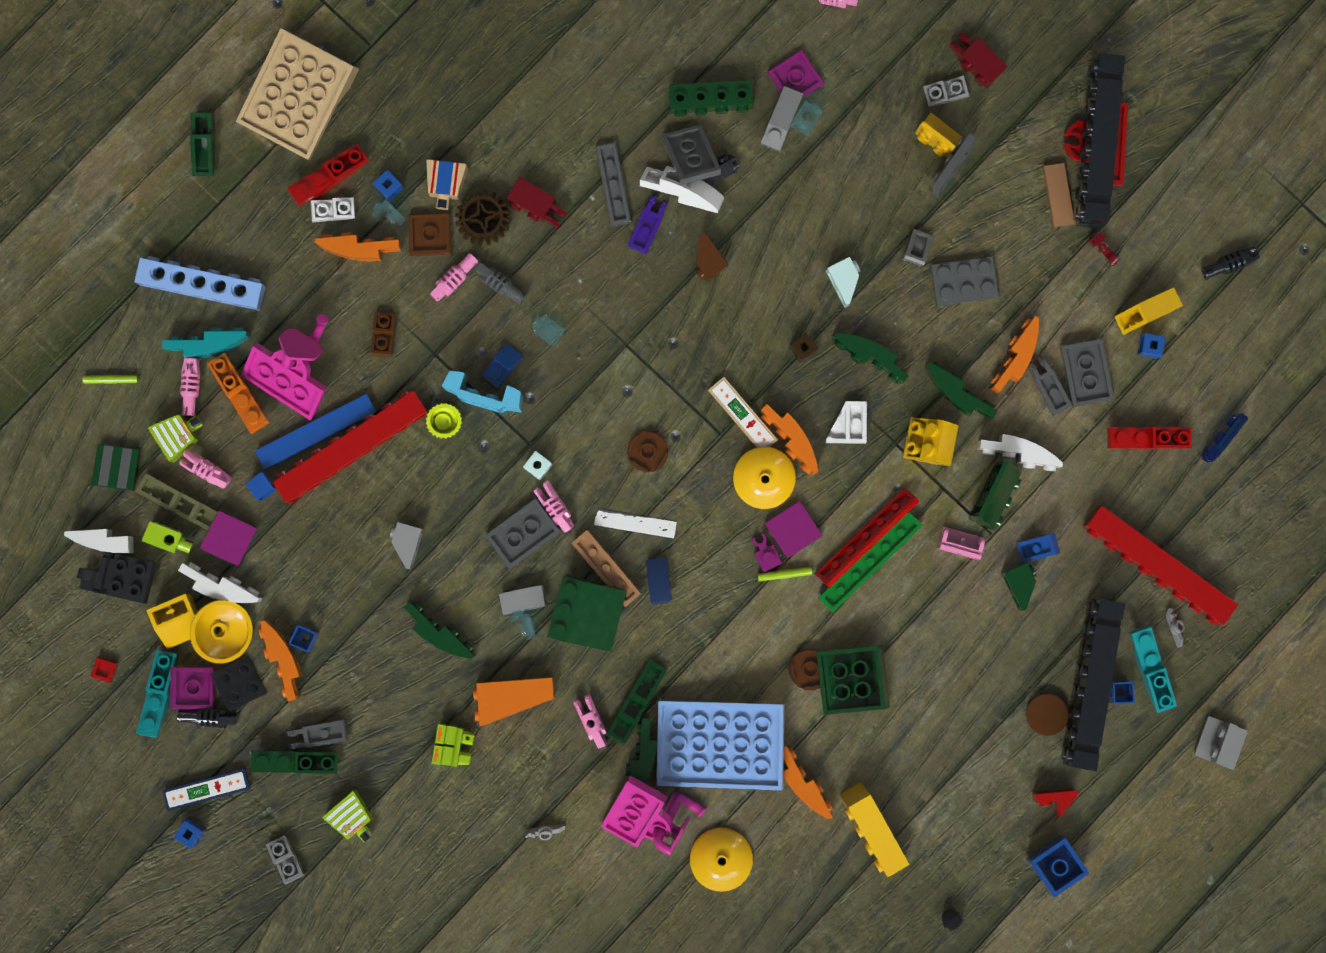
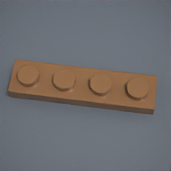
M589 529L572 542V545L606 585L627 591L624 601L625 607L642 594Z

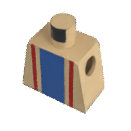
M427 160L428 193L430 197L437 198V209L448 210L450 199L459 200L468 172L466 164Z

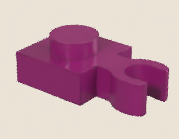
M762 533V543H757L755 538H752V542L759 548V551L754 553L762 572H765L782 564L774 545L767 547L766 536Z

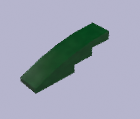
M649 659L606 736L623 746L625 745L668 669Z

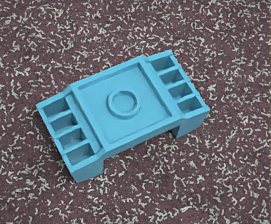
M449 371L442 384L446 391L457 395L464 403L499 413L505 411L522 412L523 395L513 387H506L503 400L500 401L501 399L498 396L487 394L486 397L481 396L479 391L471 388H466V391H464L468 377L463 372Z

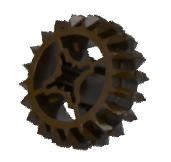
M477 190L476 197L473 198L472 194L469 193V201L464 198L461 200L465 206H457V209L462 213H455V217L460 219L455 224L456 226H462L458 229L460 234L466 232L463 236L465 240L471 237L470 243L474 244L478 239L479 246H482L483 240H486L487 246H490V239L493 238L494 242L497 243V235L501 238L505 237L501 230L509 231V227L505 224L511 223V219L506 217L511 215L510 210H505L508 207L507 203L501 204L503 201L501 196L495 200V192H492L490 197H488L487 190H484L483 196ZM483 203L492 204L499 212L487 211ZM477 204V212L470 215V218H467L469 210ZM481 209L483 211V214H485L486 216L485 227L481 220L478 221V219H480L482 215ZM500 218L496 228L489 232L490 223ZM467 225L481 226L483 234L472 231Z

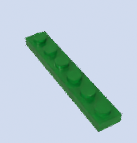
M908 512L836 583L827 588L818 599L833 613L923 525Z

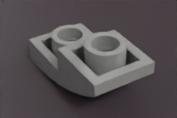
M964 76L945 82L942 80L923 87L929 107L970 97Z
M543 585L499 594L503 615L547 606Z
M286 835L266 844L273 864H276L284 884H288L305 875Z

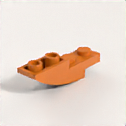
M346 232L341 233V236L333 237L332 234L320 235V238L315 239V243L327 252L357 261H382L381 253L402 251L401 242L395 240V237H385L383 241L376 242L375 239H364L360 243L357 235Z
M1037 316L1031 320L1027 318L1021 326V329H1023L1022 333L1019 336L1015 335L1008 345L1011 347L1008 352L1014 357L1010 356L1003 365L1005 370L1002 374L997 373L992 379L991 383L993 386L990 390L998 394L1001 392L1009 379L1015 383L1019 381L1026 371L1038 339L1039 318Z
M224 352L208 362V367L225 395L232 402L249 432L253 434L269 424L260 404L226 353Z
M766 404L760 411L763 414L761 418L768 425L773 424L777 428L776 433L782 439L788 438L790 440L784 446L787 449L785 453L792 460L797 459L801 462L800 467L808 475L810 473L815 475L818 472L817 461L811 444L801 427L789 413L781 418Z
M268 620L260 621L261 626L258 627L261 639L264 638L266 647H263L266 659H269V662L278 661L279 663L276 669L279 678L282 677L284 685L281 686L283 697L287 698V701L300 699L295 678L302 677L303 675L295 653L285 637Z
M784 745V762L787 767L784 768L783 777L788 785L812 810L827 819L833 818L831 812L834 810L829 800L824 801L821 795L824 790L819 781L814 782L812 778L804 781V778L807 776L802 766L797 767L794 761L797 759L792 747L787 748Z

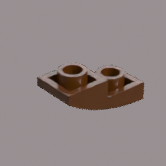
M375 312L372 328L371 356L392 358L396 313Z

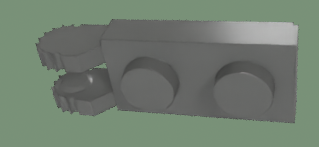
M1041 356L1039 363L1046 373L1040 376L1032 362L1029 363L1028 369L1049 411L1054 416L1068 409L1072 404L1054 370H1051L1045 357Z
M345 719L287 731V736L292 737L298 734H303L304 742H293L289 744L290 749L309 748L348 741Z

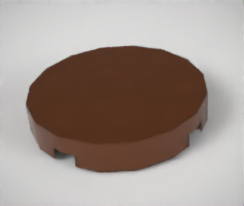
M652 431L638 433L629 442L627 448L628 459L631 465L639 471L645 473L657 471L666 463L668 458L667 443L658 433Z
M815 649L799 651L789 664V674L792 681L797 687L804 690L814 691L820 688L816 653L820 651Z
M1040 694L1034 697L1027 705L1026 721L1036 733L1045 736L1055 735L1066 726L1068 709L1059 697L1051 694Z

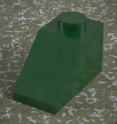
M1027 562L1001 573L1019 611L1027 609L1036 584L1034 578L1037 576L1033 566L1028 565Z

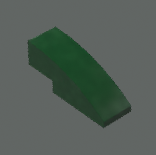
M193 111L190 113L192 176H214L215 112Z

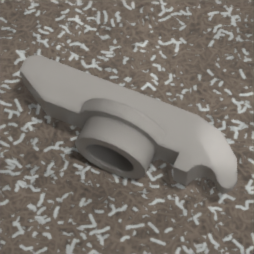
M1169 608L1166 613V619L1177 648L1183 646L1181 633L1185 627L1181 620H1176L1177 614L1173 612V608Z
M565 824L532 828L525 833V837L535 838V836H539L541 840H549L552 834L565 830Z

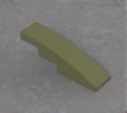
M147 473L136 490L137 493L206 530L209 529L217 513L211 507Z

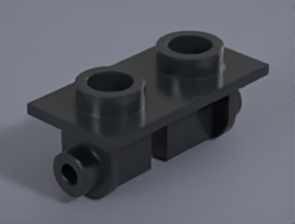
M724 154L717 158L723 179L736 173V170L739 169L736 161L732 163L736 158L731 154ZM717 175L702 181L713 186L720 182V179Z

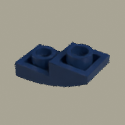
M667 557L646 560L651 604L672 602Z

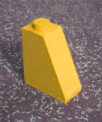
M1173 287L1116 315L1115 319L1123 335L1182 307L1183 304Z

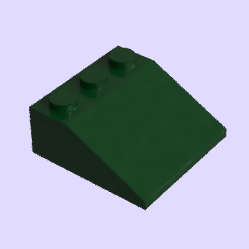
M1004 459L994 464L969 517V520L989 530L1000 526L1003 520L1001 514L1004 508L1008 509L1012 501L1010 495L1013 489L1017 490L1021 483L1019 478L1021 472L1009 460Z
M569 574L564 575L547 637L566 643L611 652L627 591Z
M883 645L816 652L823 715L890 708Z

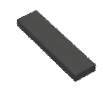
M616 142L596 145L595 148L611 227L630 224L631 218Z

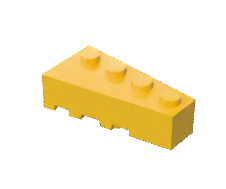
M860 782L841 793L840 797L847 807L844 811L850 821L854 819L857 824L854 828L859 837L865 838L867 843L864 846L869 855L874 854L877 859L874 861V864L880 873L884 871L886 876L889 877L910 865L864 785Z

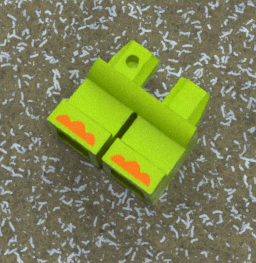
M439 723L435 743L438 744L434 745L432 764L453 767L469 765L472 753L462 752L461 748L462 744L473 745L475 734L465 731L463 727Z

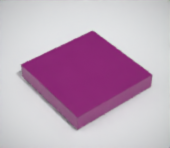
M802 49L767 71V74L780 93L785 86L803 93L802 99L824 85V81Z
M800 501L765 523L787 559L822 537V534Z
M218 510L199 548L239 566L257 528Z
M214 666L170 667V709H213L214 681L210 674L214 672Z

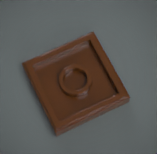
M450 213L408 214L410 256L452 255Z

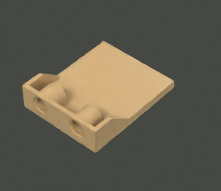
M280 28L236 122L305 159L311 160L336 106L350 89L359 68Z

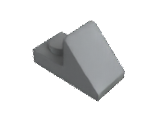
M913 229L903 260L923 266L926 262L933 235Z

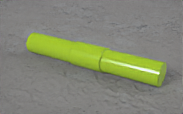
M83 375L82 380L83 384L138 383L139 377L138 375Z
M803 567L757 573L758 582L812 575V568Z

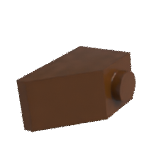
M703 232L700 234L696 260L697 269L695 272L701 280L705 279L707 282H710L728 268V264Z

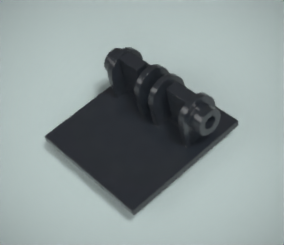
M248 656L210 674L229 712L267 694Z

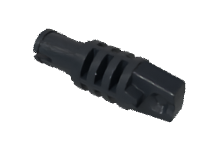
M1255 246L1241 249L1220 257L1216 263L1202 267L1201 272L1202 275L1205 274V280L1221 273L1227 275L1259 260L1260 255Z
M204 708L197 709V711L179 709L177 713L178 723H196L198 727L226 728V725H235L238 719V714L226 713V709Z

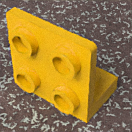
M932 113L929 114L925 121L921 122L915 132L920 142L925 145L928 143L934 148L933 151L938 156H945L946 158L955 150L962 138L961 135Z

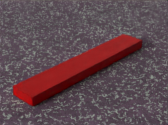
M903 488L836 552L815 575L830 588L919 503V500L906 488Z

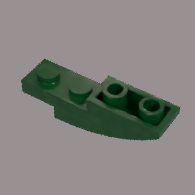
M836 333L832 338L835 341L834 345L841 351L846 350L851 354L850 358L854 362L865 365L869 359L872 360L871 364L877 370L881 371L883 369L889 374L887 377L895 384L899 382L902 385L909 377L908 374L893 363L898 356L884 346L869 339L850 334Z
M938 362L927 363L925 369L934 386L956 409L967 416L972 415L973 411H976L990 420L995 417L997 410L994 409V405L987 400L982 402L975 398L977 395L972 391L962 390L966 383L962 381V376L955 372L948 373L944 370L945 367Z
M408 602L403 607L418 622L412 629L428 643L455 656L473 659L476 656L473 653L475 649L467 641L463 643L458 638L460 633L453 626L450 628L444 626L439 630L438 627L440 625L432 617L428 619L423 614L425 610L418 602L415 604Z
M642 717V722H638L637 734L641 735V742L636 743L635 755L639 756V759H631V763H626L625 776L639 779L644 784L654 764L658 739H649L651 718Z
M251 750V772L337 774L338 752Z

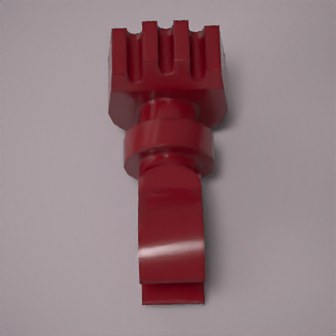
M1101 231L1090 239L1089 243L1093 248L1098 246V251L1102 252L1111 265L1114 266L1119 260L1109 248L1110 244L1108 242L1105 243L1104 240L1107 237Z

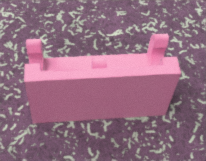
M944 526L937 549L981 560L985 539Z

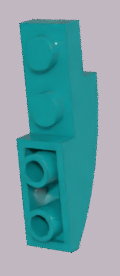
M210 328V331L204 332V340L199 336L189 337V340H181V337H169V340H162V349L166 351H183V357L199 359L211 357L241 345L250 338V334L244 331V328H231V331H223V328Z
M1148 625L1130 631L1134 646L1132 650L1155 711L1160 713L1177 707L1167 670L1161 661L1152 627Z
M156 650L136 734L158 739L170 702V667L177 666L178 654Z

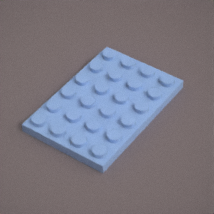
M658 701L657 786L783 790L785 704Z

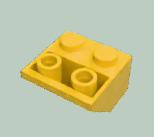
M911 417L903 458L935 465L951 466L959 425L944 420Z
M183 594L146 610L155 632L167 649L190 640L191 622L198 612L191 594Z

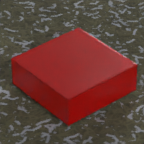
M97 657L90 677L112 683L118 663Z

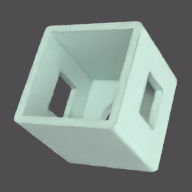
M534 451L523 468L541 480L551 468L552 463L537 451ZM540 461L541 468L535 469L533 463Z

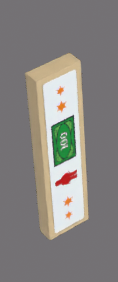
M725 377L708 390L756 448L770 447L778 440Z

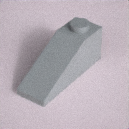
M784 86L766 128L761 145L779 152L781 151L803 93Z

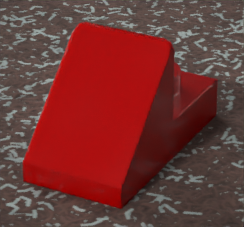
M1074 788L1032 792L1033 801L1039 803V806L1052 805V801H1054L1055 815L1057 817H1061L1078 796V790Z

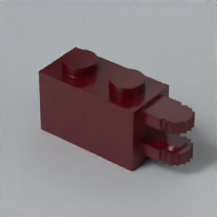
M960 33L958 37L967 49L964 51L955 42L949 44L950 48L959 57L960 66L966 72L970 71L980 86L988 88L1005 72L1008 66L980 38L973 42L967 35Z
M519 177L507 197L510 203L509 206L517 212L522 210L528 213L527 217L536 223L538 221L544 223L545 221L558 228L560 223L548 216L550 211L552 210L562 217H565L567 212L555 205V197Z

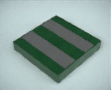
M98 444L91 485L134 491L141 450Z

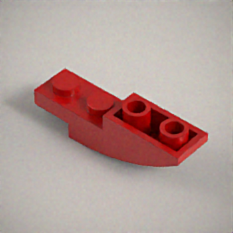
M356 144L325 162L320 169L287 187V191L298 207L313 198L318 199L344 182L366 165L369 159L360 146Z
M1191 427L1107 428V449L1152 450L1192 448Z

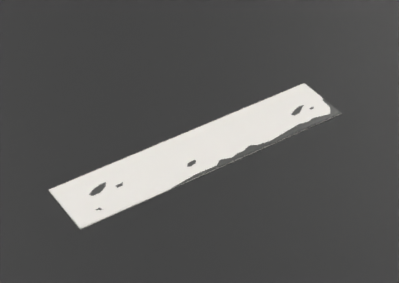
M602 509L596 510L594 525L669 538H674L677 524L674 521Z

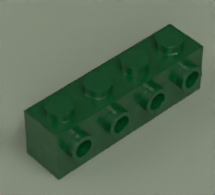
M752 81L669 85L670 114H674L676 117H683L687 113H695L697 116L707 115V112H716V114H727L728 111L735 110L737 113L749 112L753 107Z

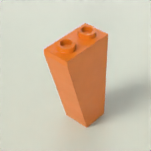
M553 677L476 683L477 687L473 688L474 700L478 701V709H475V721H479V726H484L554 699Z

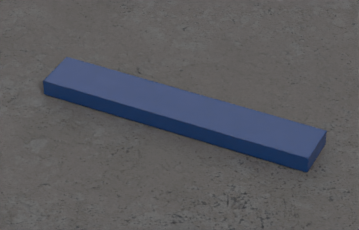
M365 394L261 447L255 452L263 468L266 470L377 412L368 394Z

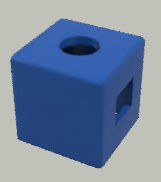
M386 170L373 182L375 188L389 202L404 189L402 184L389 170ZM391 183L392 185L386 189L385 187Z
M1149 333L1142 334L1140 336L1137 356L1153 359L1162 357L1166 337Z
M260 472L245 483L256 500L260 502L277 490L264 472Z
M297 625L289 645L305 652H311L319 632L303 625ZM304 634L310 637V640L306 643L302 641Z
M1112 682L1109 702L1113 704L1135 703L1134 682ZM1117 688L1123 690L1121 696L1116 695L1115 691Z
M188 818L183 822L173 838L192 849L198 844L207 829L191 818ZM191 831L193 834L190 836L187 833Z

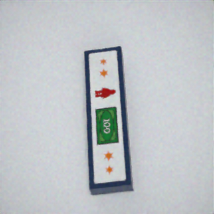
M246 768L163 790L167 811L244 791L251 787Z

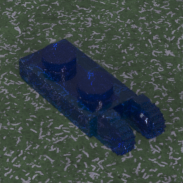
M1243 413L1236 416L1233 414L1226 422L1228 427L1225 431H1220L1213 439L1215 444L1204 450L1202 460L1208 463L1215 461L1246 423L1248 417Z

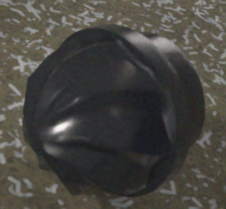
M952 909L944 911L942 914L944 928H948L951 932L954 931L964 921L960 917L961 914Z

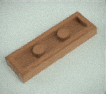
M1065 164L1043 166L1053 228L1073 225L1075 222Z

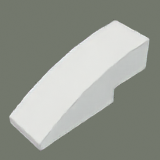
M110 529L64 532V536L88 548L113 553H134L133 537H112V530Z

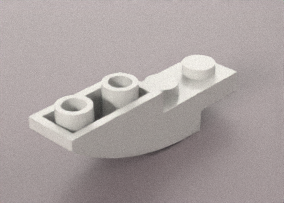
M666 166L664 171L646 167L640 179V186L679 196L678 203L718 213L724 201L722 194L702 180L681 185L673 167Z
M1002 434L999 436V442L978 441L977 450H982V454L995 455V452L1003 453L1004 457L1015 458L1018 455L1017 463L1023 464L1024 468L1035 469L1036 465L1044 466L1043 470L1056 471V468L1063 466V462L1051 452L1023 438Z
M192 562L189 565L182 563L178 570L196 581L192 589L206 596L234 603L261 602L263 599L258 596L260 592L251 587L247 589L240 585L241 581L235 577H223L219 583L218 577L211 573L205 575L200 572L201 567Z

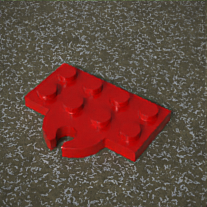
M1121 103L1113 186H1122L1124 184L1128 103ZM1084 118V121H1078L1071 125L1063 136L1064 138L1070 136L1078 138L1079 144L1077 146L1064 143L1063 149L1068 157L1082 163V159L1079 158L1080 148L1084 146V138H1081L1082 127L1086 126V118Z

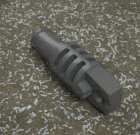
M482 263L477 265L475 271L482 276V282L501 296H508L519 306L525 301L527 294L513 286L512 280L493 266L488 268Z

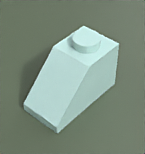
M850 257L828 267L826 270L844 308L849 306L859 277L858 272H860L858 264L855 260L852 261Z

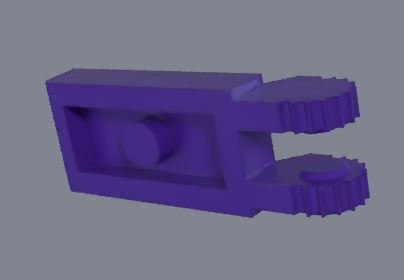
M654 195L651 196L647 207L644 208L627 245L629 248L645 255L648 253L668 205V202L664 200L660 205L658 214L652 212V207L656 203V196Z

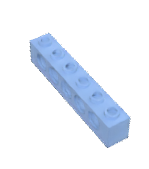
M147 256V259L140 258L134 282L140 286L261 311L266 287L261 284L259 279L249 278L248 281L240 279L241 276L228 273V276H223L217 270L208 269V272L200 271V267L188 265L187 268L181 267L180 263L170 260L167 263L159 262V258ZM160 269H164V276L157 279V272ZM184 273V281L177 283V276ZM205 278L204 286L197 287L198 279ZM221 282H225V289L221 292H218L217 285ZM245 286V294L238 296V288Z

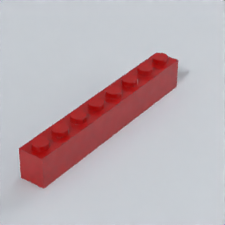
M408 390L398 397L400 400L393 404L392 402L385 404L381 407L382 411L377 415L374 413L363 419L364 423L360 426L354 425L346 430L347 434L343 437L337 436L328 442L329 446L326 448H318L313 451L311 458L306 461L302 459L293 465L294 469L287 472L285 470L276 476L277 480L272 483L285 503H293L425 417L429 412L416 392Z
M1097 506L1083 527L1087 529L1086 533L1090 537L1102 540L1104 542L1103 546L1112 552L1116 550L1121 554L1120 558L1126 563H1134L1138 566L1137 570L1141 574L1153 577L1155 579L1154 583L1163 589L1167 587L1172 591L1171 595L1177 600H1185L1189 603L1188 607L1192 611L1204 614L1206 616L1205 620L1214 626L1217 624L1225 625L1237 608V603L1103 506Z

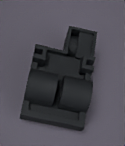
M103 551L99 571L79 568L77 578L81 579L79 589L147 604L156 562Z

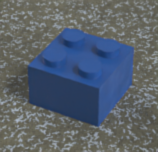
M1061 835L1026 858L1049 894L1053 897L1058 896L1090 874L1067 839Z

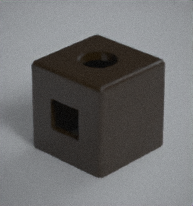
M807 333L789 346V349L799 363L804 362L819 350ZM804 345L807 351L803 352L800 346Z

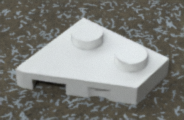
M846 401L826 439V443L866 444L867 402Z

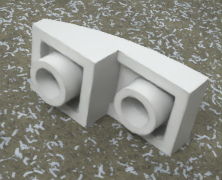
M353 197L311 200L310 202L312 222L355 219Z

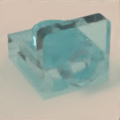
M387 200L384 202L380 201L373 208L372 216L376 220L387 212L385 217L392 224L397 222L401 226L406 221Z
M546 314L542 318L539 316L532 325L534 327L533 333L552 347H555L566 331Z
M520 611L512 614L513 618L509 619V623L522 620L523 624L520 625V630L523 637L526 636L527 640L537 637L530 613L525 614V611Z

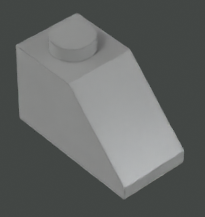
M397 522V525H393L390 538H393L392 544L405 568L412 570L424 530Z

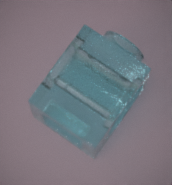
M805 101L793 119L791 127L808 137L822 116L823 111L820 110L821 107L814 102L809 103ZM810 113L813 116V120L806 121L802 115Z

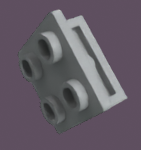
M1208 716L1194 755L1233 770L1245 741L1247 730L1239 728L1232 723L1223 722Z

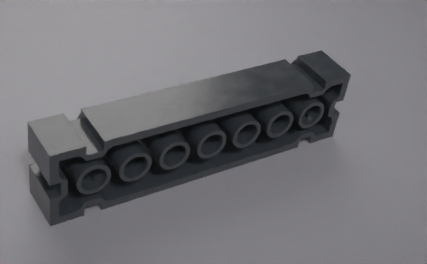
M1100 53L1097 60L1094 59L1092 64L1088 66L1087 77L1090 78L1091 83L1087 85L1085 97L1088 98V105H1085L1083 118H1086V126L1082 127L1081 138H1084V146H1081L1079 158L1082 159V167L1078 168L1077 179H1080V187H1077L1075 199L1078 200L1079 206L1078 208L1075 207L1073 219L1076 220V226L1101 229L1104 224L1110 221V200L1113 190L1123 86L1122 75L1125 65V56Z
M1091 599V603L1088 602L1086 615H1090L1089 622L1084 623L1082 634L1085 635L1084 644L1081 643L1079 648L1081 662L1077 665L1075 676L1078 677L1077 685H1074L1072 689L1074 703L1073 706H1070L1068 718H1071L1070 726H1067L1065 730V739H1068L1067 747H1063L1061 759L1064 760L1063 764L1070 767L1097 772L1100 756L1099 749L1102 744L1125 603L1105 599Z

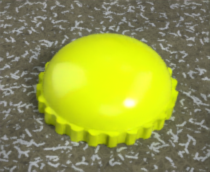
M447 403L433 406L426 417L427 429L437 438L446 439L447 437H452V435L454 436L462 424L459 410Z

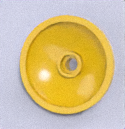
M766 446L753 448L743 454L738 460L733 473L734 487L739 497L748 505L759 509L774 508L785 502L791 495L796 481L795 469L790 459L780 450ZM767 475L769 481L763 483L761 481L762 476Z
M217 600L204 605L195 614L190 626V640L194 650L203 659L213 663H228L240 657L248 648L253 633L252 622L245 609L237 603L227 600ZM218 626L220 631L215 634L214 629Z
M718 827L704 832L696 839L690 852V866L695 878L703 886L714 891H729L737 888L747 879L753 865V855L749 843L740 833L730 828ZM721 857L726 859L723 865L718 863V859Z

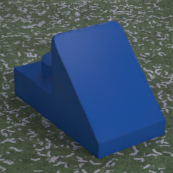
M506 344L493 357L494 360L481 376L498 389L524 356Z
M1055 533L1016 543L1022 563L1060 553Z

